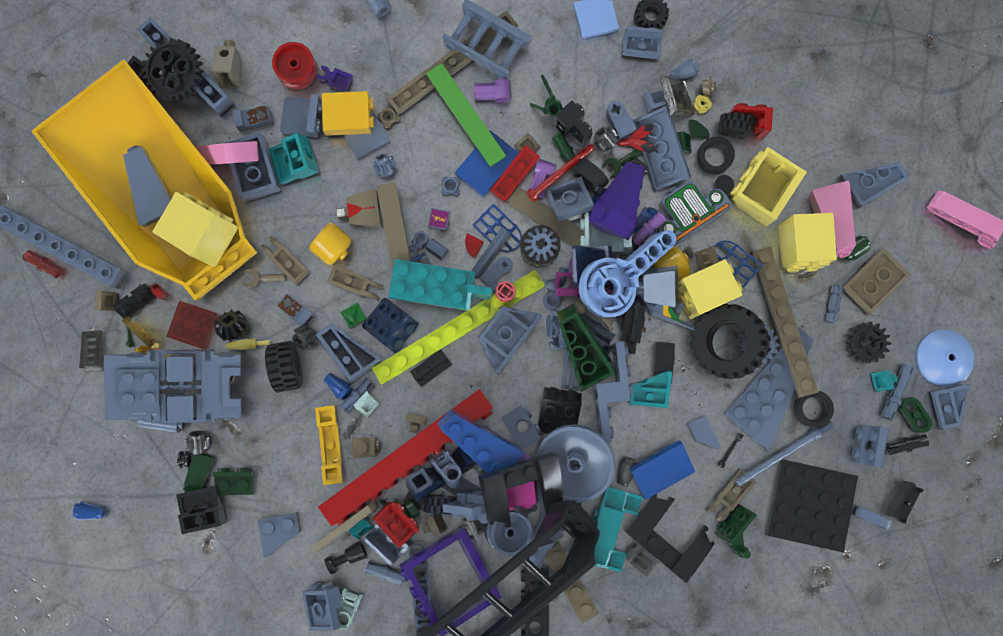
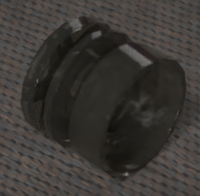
M535 225L527 229L520 242V256L523 262L534 269H546L557 260L561 248L557 232L545 225ZM535 228L539 229L540 234H542V229L546 228V235L550 231L553 232L552 236L549 237L550 239L557 238L556 242L551 243L557 246L556 250L550 249L554 255L551 257L546 253L547 260L545 261L542 255H540L539 261H536V253L529 257L532 249L525 251V247L531 244H527L524 241L525 239L532 240L528 236L529 232L536 236ZM540 239V241L536 243L540 244L541 242H544V240Z

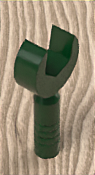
M636 149L622 157L620 161L609 158L603 163L602 169L606 165L613 166L615 173L610 178H615L621 170V165H625L627 161L630 162L643 153L641 150Z

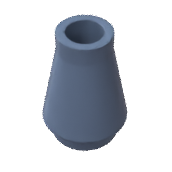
M692 58L690 60L687 59L677 68L670 71V74L674 81L696 76V73L700 71L695 59Z

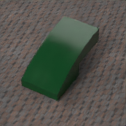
M204 453L194 454L182 491L189 492L205 488L207 477L211 473L214 461L213 456Z

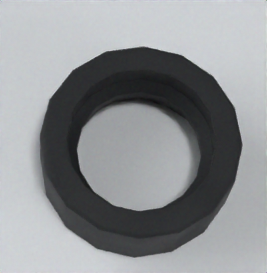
M714 136L708 138L702 143L697 152L699 166L709 174L723 173L732 165L735 158L733 145L723 137ZM718 145L726 151L727 159L722 165L713 166L706 161L705 151L709 146Z
M581 159L572 169L576 178L582 177L585 186L594 193H597L594 191L597 186H601L604 189L609 183L604 172L587 159Z
M819 391L812 395L797 398L794 404V413L798 421L803 425L819 427L827 424L833 417L834 406L831 398L824 392ZM811 397L819 398L824 404V414L818 420L808 419L803 413V404Z

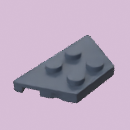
M503 306L494 314L478 338L496 374L500 373L542 317L541 314Z

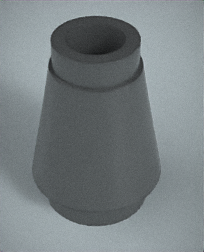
M624 456L623 460L620 461L618 484L628 487L633 478L629 468L638 464L637 460Z

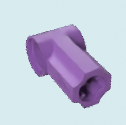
M498 79L491 83H474L475 101H511V81L508 79Z
M539 158L529 189H535L555 172L557 164ZM546 190L539 194L538 198L543 199Z

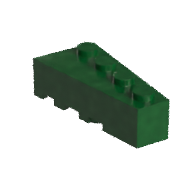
M575 303L557 312L558 322L581 392L616 374L613 362Z

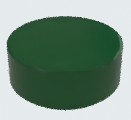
M408 499L403 503L414 519L420 516V512L411 500Z

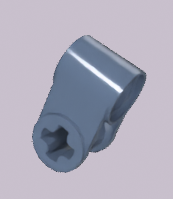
M612 101L606 110V117L614 131L618 134L616 137L620 140L635 132L636 127L623 103ZM612 109H614V110H617V109H618V110H619L618 114H617L616 112L612 113V112H611Z
M446 449L436 458L429 460L432 467L440 474L449 487L457 488L462 484V472ZM451 474H458V477L456 479H449V476Z

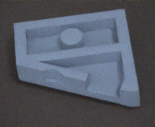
M970 384L931 392L940 430L962 426L963 411L967 404L965 399L967 390H970Z
M298 512L258 520L263 557L269 556L301 532Z

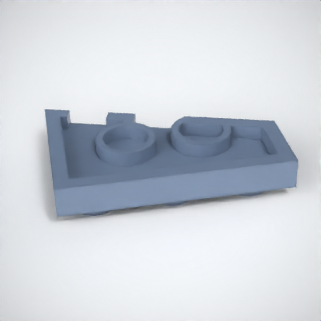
M900 162L840 175L843 182L849 180L851 195L859 208L910 178Z

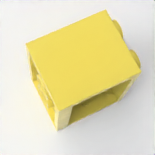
M769 147L764 151L760 150L749 163L751 166L739 178L742 182L734 186L729 194L731 196L730 202L733 206L766 227L778 218L807 173Z
M175 192L152 232L191 257L216 267L239 227L232 223L233 219L224 214L221 217L222 213L210 206L207 209L208 204L197 199L195 202L196 198L185 192L182 195Z
M833 213L794 214L778 225L781 270H787L788 273L799 272V270L806 269V272H814L824 268V266H830L831 262L837 260Z
M726 259L687 276L678 282V299L681 303L685 304L683 309L688 320L742 296V286L738 280H735L733 276L734 269L730 263H727Z

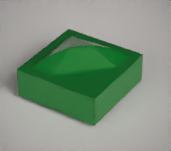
M358 303L341 312L350 329L367 320Z

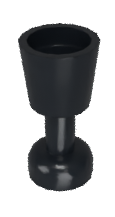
M359 540L345 549L344 555L336 559L329 556L324 559L329 573L332 575L338 571L339 565L347 561L352 564L367 559L368 555L363 543Z

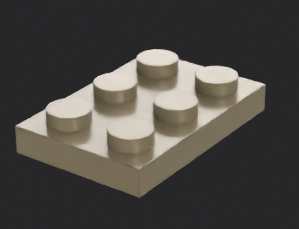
M883 247L843 286V290L868 315H871L911 274Z

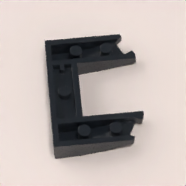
M553 452L478 476L490 525H493L494 522H502L504 527H511L506 494L507 489L538 479L545 512H547L551 503L564 500L558 455Z
M655 494L638 512V516L636 515L624 531L687 583L715 543L714 541H709L706 531L709 529L706 525H703L681 553L653 530L675 499L668 497V501L658 499L657 494Z

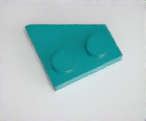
M667 370L631 384L633 396H630L629 404L668 408L672 371Z

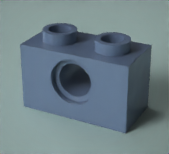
M521 405L501 418L518 446L524 450L541 439L540 434H542V431L537 423L532 424L529 419L532 415L528 408H523ZM521 421H525L528 424V430L524 433L519 432L517 429V425Z

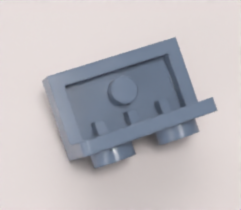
M636 25L626 26L622 55L659 59L663 30L654 27L641 28Z
M378 525L363 539L390 566L412 545L407 540L400 548L397 547Z

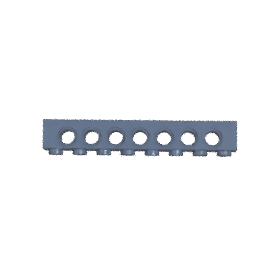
M0 204L1 228L101 282L119 289L128 272Z

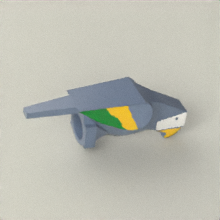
M636 291V296L646 305L650 315L695 331V326L679 319L685 305L680 300H678L676 307L645 302L644 291Z

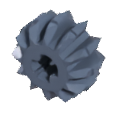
M535 228L536 236L529 232L528 236L532 240L525 239L524 241L527 244H531L525 247V251L532 249L529 257L536 253V261H539L540 255H542L544 261L547 260L546 253L552 257L554 253L550 249H557L556 245L551 244L556 242L557 238L550 239L549 237L552 236L553 232L550 231L546 235V228L542 229V234L539 233L538 228ZM540 239L544 240L543 243H546V246H543L542 249H538V245L536 246V242H539Z

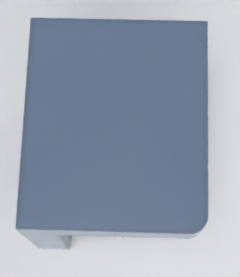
M648 90L643 96L648 113L670 104L669 100L665 101L662 90L650 93V90Z

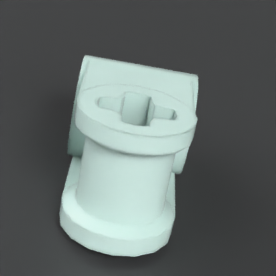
M344 588L341 595L342 606L337 608L338 616L341 614L347 615L349 621L347 624H342L339 621V629H346L353 622L363 597L362 594L356 595Z

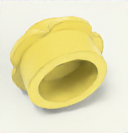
M698 95L693 105L696 111L705 113L708 109H711L712 102L709 96Z

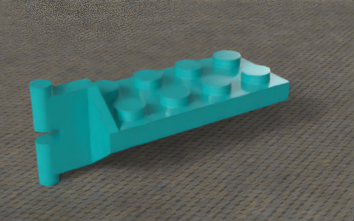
M395 259L388 298L470 311L472 298L491 300L492 289L490 287L474 286L476 275L474 271Z

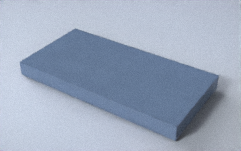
M664 106L634 119L636 131L645 124L654 125L652 132L642 140L652 143L656 147V151L650 153L642 151L655 191L692 178L669 107Z

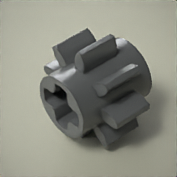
M601 127L595 133L594 138L596 140L594 144L603 151L610 150L616 145L617 139L615 137L618 134L613 128Z
M307 325L294 329L296 334L293 335L292 341L296 347L304 350L315 345L313 342L316 339L314 329L311 327L307 328Z
M192 431L189 433V436H186L187 439L184 440L185 449H189L191 454H202L210 445L209 436H205L203 431Z

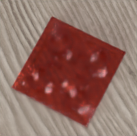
M179 301L166 337L204 349L217 313Z

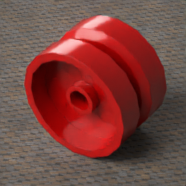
M287 42L279 46L274 52L272 67L284 86L292 90H304L314 83L318 74V66L311 51L304 44Z

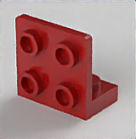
M738 103L730 110L732 113H744L754 117L756 121L753 128V134H756L755 140H763L772 131V107H767L764 104L748 106L746 103Z

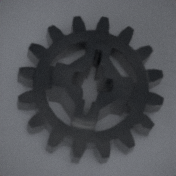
M871 321L867 322V324L864 322L860 323L859 327H853L854 332L848 334L852 339L847 340V343L851 344L848 350L854 351L852 357L859 356L858 361L861 362L865 359V363H871V361L873 363L879 362L878 358L884 359L885 355L883 353L890 351L886 346L891 345V342L886 340L890 335L884 334L886 328L879 329L880 324L873 325ZM874 340L869 345H863L864 343H867V341Z

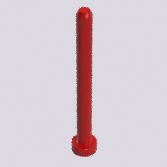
M589 144L535 189L526 191L529 199L532 202L537 201L539 194L567 173L581 159H584L594 151V145Z

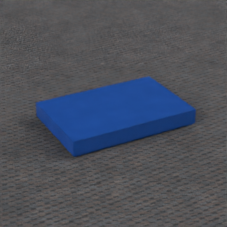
M491 130L489 132L505 153L506 158L490 168L481 153L475 148L455 172L457 177L483 198L519 154V152Z
M680 440L629 468L645 500L695 472L686 449Z

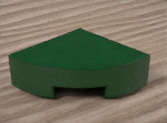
M688 121L690 140L708 139L710 137L708 129L699 121Z

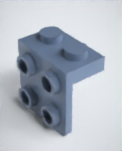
M311 94V99L285 97L280 132L286 135L299 133L306 137L318 138V131H321L320 116L322 113V100L320 96Z

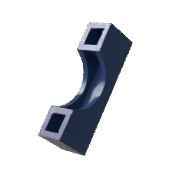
M460 447L456 448L451 454L462 474L471 470L477 464ZM433 467L422 468L406 477V487L416 502L446 484ZM451 474L449 479L454 480L458 477V474Z

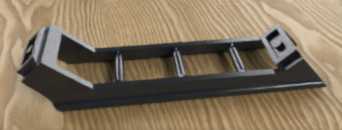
M575 500L551 503L534 540L419 636H435L443 629L452 636H465L452 625V621L482 596L504 616L481 636L512 635L594 567L595 547L600 535V531L597 529L598 523ZM562 527L575 540L563 567L551 577H547L529 559L541 545L555 535ZM523 564L543 584L510 610L491 593V589L518 566Z

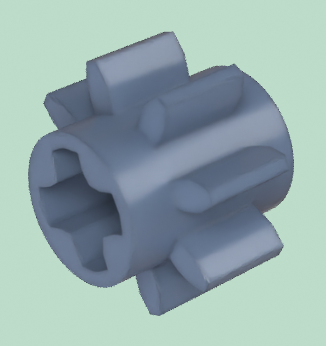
M387 153L377 155L375 162L372 163L376 175L381 174L382 177L392 175L394 173L393 168L397 167L393 156L389 157Z

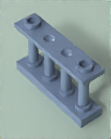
M464 0L462 4L464 17L451 37L445 33L443 34L444 46L451 51L456 50L491 70L497 78L509 79L510 71L507 70V67L519 48H528L531 43V36L470 0ZM476 19L481 25L468 46L460 43L458 39L469 21ZM491 28L496 31L497 35L483 56L474 51L485 31ZM507 37L512 40L513 44L501 64L498 65L490 59L502 39Z

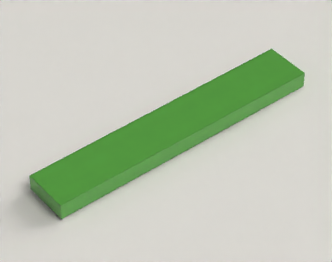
M441 63L427 72V77L490 168L506 158L505 153L444 65Z

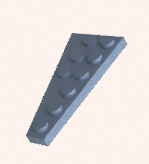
M798 327L808 356L814 339ZM782 346L778 349V353L773 355L774 359L767 362L724 413L767 452L771 450L795 389Z

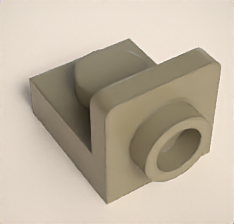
M376 437L352 438L353 458L377 457V453H380V442L376 441Z

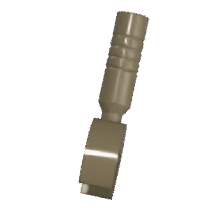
M246 269L244 272L251 273L253 280L249 284L242 283V285L247 288H255L260 284V281H286V275L263 274L260 276L256 270Z

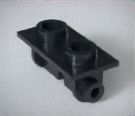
M146 283L143 285L139 284L137 288L131 291L132 296L126 295L118 302H115L114 310L124 320L156 297Z
M633 302L632 306L625 312L621 336L622 341L641 342L646 305Z
M440 349L410 372L422 387L450 367L452 363Z

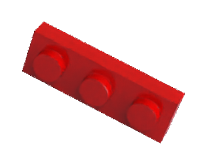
M525 145L491 188V191L503 201H506L540 156Z

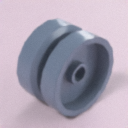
M509 510L511 527H504L502 522H494L493 525L485 523L484 533L491 547L504 555L514 556L525 547L528 537L533 535L531 523L525 516L514 510Z

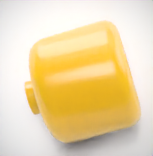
M329 222L311 242L309 250L327 265H333L338 259L342 261L349 253L346 249L350 246L352 240L336 224Z
M673 246L651 266V269L678 266V282L691 274L688 256L686 253H682L676 246Z

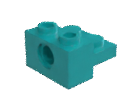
M295 133L282 139L281 144L269 149L279 184L284 185L297 178L304 179L319 172L309 138L304 135Z

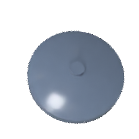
M574 424L561 426L546 435L540 443L536 457L550 452L558 455L563 484V501L575 500L577 503L591 501L600 496L610 485L615 470L614 454L607 440L594 429Z

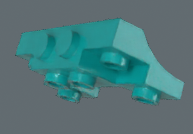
M609 486L604 491L601 504H599V508L595 507L593 519L598 523L597 529L600 531L595 547L594 566L622 573L627 553L615 550V543L624 512L638 516L643 496Z

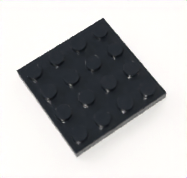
M784 459L781 460L766 535L844 553L858 476Z

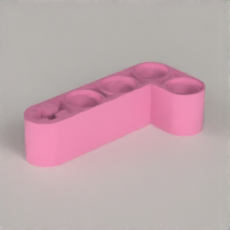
M257 141L195 146L209 165L259 161Z
M937 191L927 206V209L933 214L979 236L978 243L988 249H993L1003 234V220L947 192Z

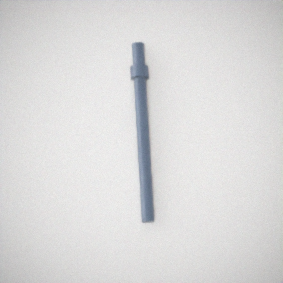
M829 421L823 426L813 428L803 438L736 479V485L738 487L742 486L806 444L820 439L825 432L834 427L833 423Z

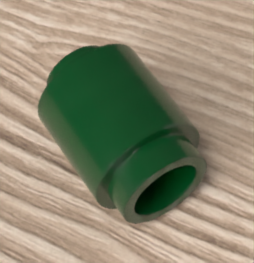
M861 235L855 237L856 246L849 256L844 257L846 261H855L870 250L871 243L867 237H862Z

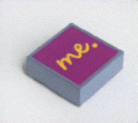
M431 208L428 227L447 231L450 211Z

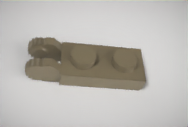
M271 236L269 238L270 241L278 249L272 253L267 245L262 244L260 247L269 255L273 263L297 285L310 272L283 244L281 245Z
M337 265L333 266L327 281L329 284L377 301L379 299L377 294L366 291L368 284L376 289H383L384 285L374 282L368 277Z
M743 469L736 473L707 509L709 513H712L721 503L725 506L717 515L716 519L719 522L730 511L735 509L757 483L754 479H751L738 487L735 480L746 474Z

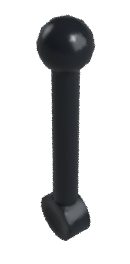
M740 433L723 460L718 462L720 468L725 467V462L739 441L742 440L743 434Z

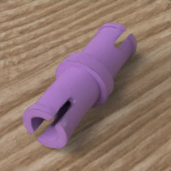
M658 211L653 218L643 223V227L632 236V240L640 246L651 234L654 235L655 231L668 219Z

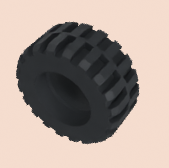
M726 303L701 314L702 318L700 321L696 320L694 324L696 326L695 331L692 330L691 332L693 341L690 342V345L694 349L692 354L699 361L700 367L706 369V372L726 379H739L747 374H752L756 368L763 364L762 360L768 354L766 350L770 342L767 339L769 334L768 330L764 327V322L751 310L737 304L729 305ZM728 323L741 326L748 338L744 353L733 360H725L719 357L713 348V337L716 331Z

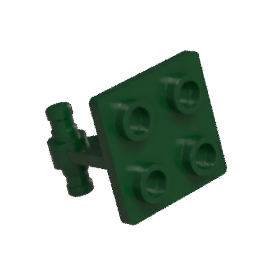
M738 504L733 511L729 512V516L725 521L717 526L714 534L732 547L736 555L748 559L751 553L744 546L743 532L757 515Z

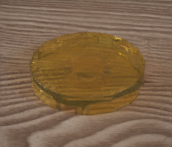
M130 316L122 319V322L149 348L155 344L153 339L149 341L150 335L137 322L130 321L132 319Z

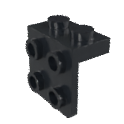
M544 387L538 421L540 430L550 433L561 426L577 425L582 405V393L574 390H560L556 387Z

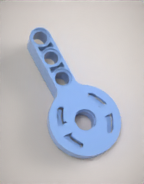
M670 230L655 233L625 260L603 258L590 263L582 272L579 280V294L584 306L594 315L603 318L616 317L625 313L634 302L636 287H639V276L675 245V234ZM607 280L613 284V293L611 295L607 294L604 289Z

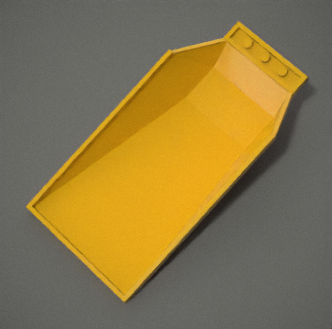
M124 59L31 130L134 263L183 285L195 301L202 298L257 254V251L245 237L230 189ZM137 145L146 149L172 197L175 192L182 195L186 192L196 198L195 202L197 199L208 204L207 209L210 206L222 213L221 217L223 214L233 219L232 223L239 227L216 267L191 257L154 234L152 231L158 221L146 227L139 225L123 157L124 154L128 153L127 150Z

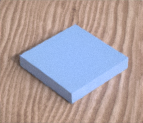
M581 0L574 2L573 5L582 39L619 31L612 0Z

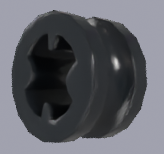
M179 451L177 457L178 468L185 466L186 469H189L192 454L190 451L186 453Z

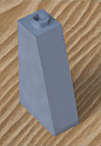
M136 145L127 150L128 153L124 154L123 157L138 223L140 226L146 227L160 219L172 196L146 149Z

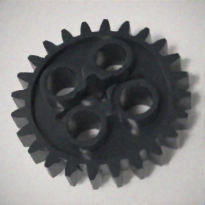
M170 38L169 41L163 39V45L156 42L157 48L150 47L152 53H145L149 59L142 61L147 65L141 69L146 72V75L142 76V78L148 80L145 85L151 87L150 91L155 94V97L162 98V100L167 102L168 100L173 103L176 100L183 102V97L190 98L189 92L192 94L196 93L193 89L194 87L200 88L197 81L203 80L199 76L200 73H204V70L199 69L203 62L197 61L201 56L195 53L196 49L190 47L189 43L177 39V41L173 38ZM171 53L172 57L168 61V55ZM187 63V69L184 71L183 67ZM162 70V76L159 78V72ZM177 80L178 85L174 87V83Z

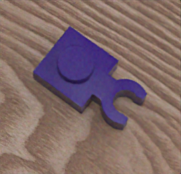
M322 65L321 69L326 74L324 76L317 74V78L322 82L329 81L327 85L330 88L340 92H347L353 78L352 74L337 68L330 72L328 67Z

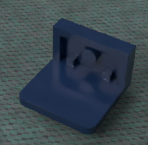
M576 245L572 247V279L575 285H579L581 274L590 263L603 258H612V246L585 247ZM607 280L604 286L613 284Z
M383 298L362 324V328L396 354L407 338L415 331L419 323L389 299Z

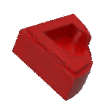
M467 233L465 237L466 249L469 255L476 259L484 241Z
M153 283L149 288L159 299L165 300L169 296L157 283Z

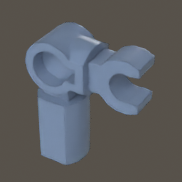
M424 231L416 232L411 242L412 245L408 247L409 251L414 252L411 259L418 256L419 249L422 250L424 246H426V250L441 260L449 250L432 238L430 240L429 235Z

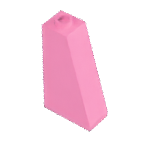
M847 180L814 189L808 198L814 214L833 213L836 256H840V258L849 256L856 246L850 182Z

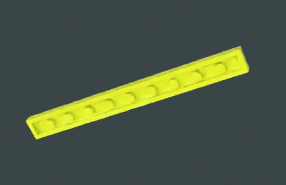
M534 270L512 283L515 287V296L510 302L499 301L495 293L492 295L491 300L482 301L472 307L470 311L462 313L373 367L372 370L381 385L489 321L501 306L510 308L545 287L537 271Z

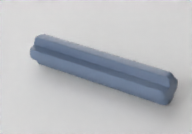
M501 228L471 270L476 272V278L482 276L510 236V232L506 229Z

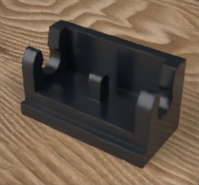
M903 481L886 515L907 525V518L919 494L923 493L924 489L916 487V484Z

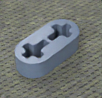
M857 506L854 516L886 530L890 529L893 522Z

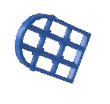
M492 204L472 226L491 243L492 241L487 237V234L490 232L496 236L497 233L493 228L496 225H500L509 231L510 236L519 243L513 249L505 242L504 244L510 250L500 249V251L505 253L514 252L521 245L522 233L516 224L496 205ZM492 207L502 214L499 219L489 212ZM486 214L496 221L492 226H489L482 219ZM504 217L513 225L511 229H507L500 222ZM479 221L488 228L485 233L476 226ZM515 229H517L520 234V240L514 234H512V232Z
M726 240L718 242L714 246L717 247L719 245L728 252L725 258L717 254L718 259L723 261L727 260L729 256H733L741 262L738 267L732 266L734 269L733 276L739 274L746 280V283L742 286L744 288L754 278L762 264L739 247L738 244ZM721 243H731L734 247L728 249ZM736 248H739L747 257L741 259L733 252ZM749 258H752L760 265L756 270L746 263ZM742 266H746L754 272L750 278L739 271Z

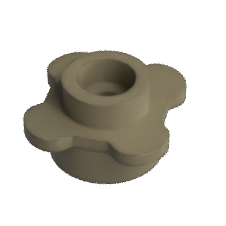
M709 76V79L703 80V95H709L711 98L712 93H715L716 82Z
M387 106L377 114L378 120L383 122L385 128H390L394 122H398L400 119L391 106Z

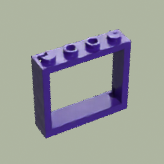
M457 528L399 564L402 569L400 571L401 577L405 582L408 580L411 586L409 591L414 599L417 598L421 604L418 606L424 617H428L430 621L428 623L429 627L438 620V617L412 571L413 567L458 540L479 581L482 583L490 577L464 528ZM494 586L491 589V593L496 598L501 599L502 597L498 589ZM485 598L453 620L452 625L455 628L492 604ZM443 629L438 633V635L444 636L448 632L445 629Z

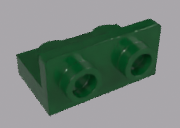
M249 467L237 468V471H230V468H218V471L212 472L214 486L217 485L219 495L255 494V471H249Z

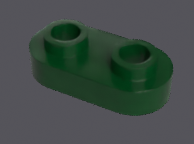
M915 397L902 399V404L899 408L911 428L918 433L928 432L932 427V420L921 402ZM908 403L911 405L910 410L907 409ZM918 420L922 422L920 427L917 424Z

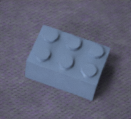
M261 132L226 142L257 141L259 161L229 163L239 197L244 202L281 191L266 139Z

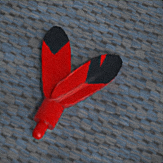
M645 124L629 138L621 139L616 144L622 145V147L630 145L648 153L655 152L656 147L652 143L642 140L652 132L654 125Z

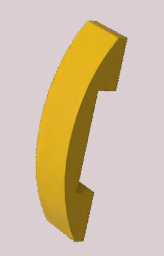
M335 405L315 408L319 429L323 485L343 483L341 442Z

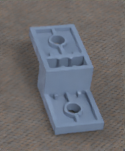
M624 341L612 344L616 382L595 384L593 386L598 432L608 443H611V438H614L613 426H609L612 412L611 407H607V403L630 401V396H633L632 385L628 384V377H631L630 366L626 365L628 347L624 346Z

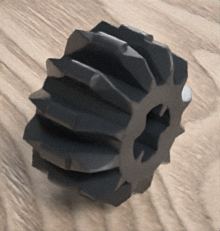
M231 309L227 313L224 311V314L218 315V319L214 321L215 332L223 341L229 340L232 342L233 339L238 340L240 336H245V332L248 330V321L239 310L234 312Z

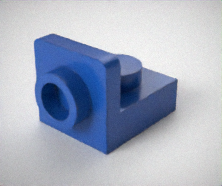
M644 206L633 231L638 232L643 227V223L648 222L658 211L653 207L649 206L647 208Z

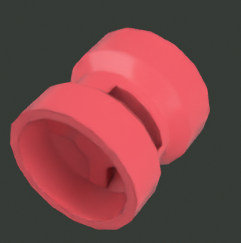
M504 281L498 284L496 296L499 301L507 303L514 298L515 287L512 283Z

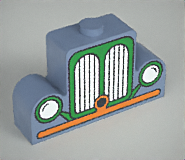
M692 180L681 187L676 185L668 191L669 195L659 202V207L668 220L658 228L657 233L666 230L672 231L676 236V243L674 245L676 246L729 211L733 205L720 189H713L704 197Z

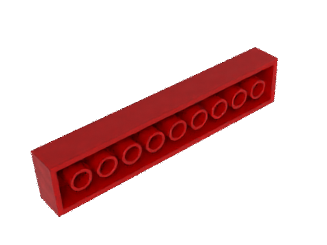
M480 389L452 408L474 422L480 418L485 420L493 414L491 412L493 409L492 405ZM446 414L318 506L331 527L335 524L339 527L350 519L349 514L351 512L355 515L367 506L365 504L366 501L373 502L382 495L381 490L384 488L387 491L398 483L396 479L400 476L403 479L414 472L412 468L415 465L420 467L429 461V455L434 453L436 456L445 449L444 444L448 441L452 444L454 441L438 425V422Z

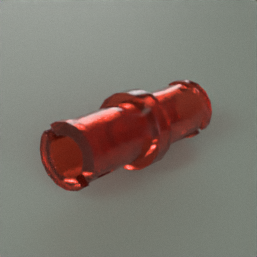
M27 250L23 255L24 261L36 266L37 270L44 271L54 278L60 277L63 269L50 262L49 258L41 257L32 250Z

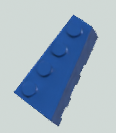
M453 409L438 422L440 429L487 473L513 465L525 454L518 445L509 442L500 435L498 436Z

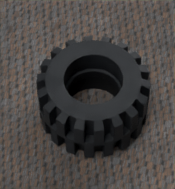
M286 341L267 345L265 350V366L273 390L279 393L301 388L302 368L294 343Z

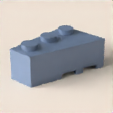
M332 323L315 334L316 339L349 384L382 361L381 357L375 355Z

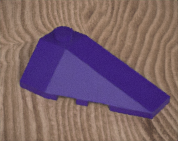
M626 162L598 200L588 219L596 230L626 240L630 239L638 219L637 210L640 205L639 196L643 184L644 166Z

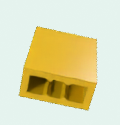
M368 91L322 93L323 131L326 136L371 134V128L374 127V116H371L374 102L373 97H370Z

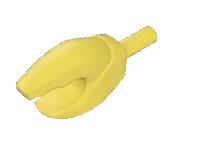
M243 339L226 343L225 346L226 349L249 350L256 349L257 346L270 345V340Z

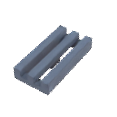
M565 350L561 389L581 391L578 379L577 386H573L575 376L573 364L571 365L569 386L566 385L569 352Z

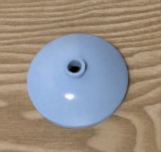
M937 330L926 335L919 343L916 351V363L920 373L927 381L937 386L950 387L958 385L968 378L974 366V352L968 340L960 333L952 330ZM950 354L953 356V360H952V361L949 360V355H950Z

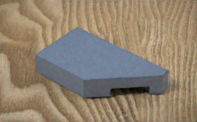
M702 416L687 424L696 442L716 449L721 448L706 416Z

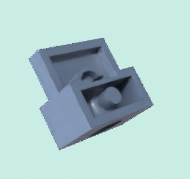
M859 425L855 432V438L857 439L856 447L852 450L853 462L883 468L889 429L881 426ZM870 441L871 449L867 450L866 443Z
M470 489L458 492L457 501L443 504V512L451 513L453 517H465L467 521L480 520V523H489L482 491Z

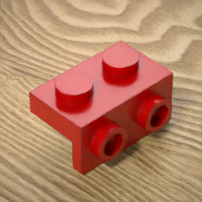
M388 502L372 520L400 548L414 533L417 534L420 530L416 527L418 525L412 517H407L403 513L405 509L398 502Z

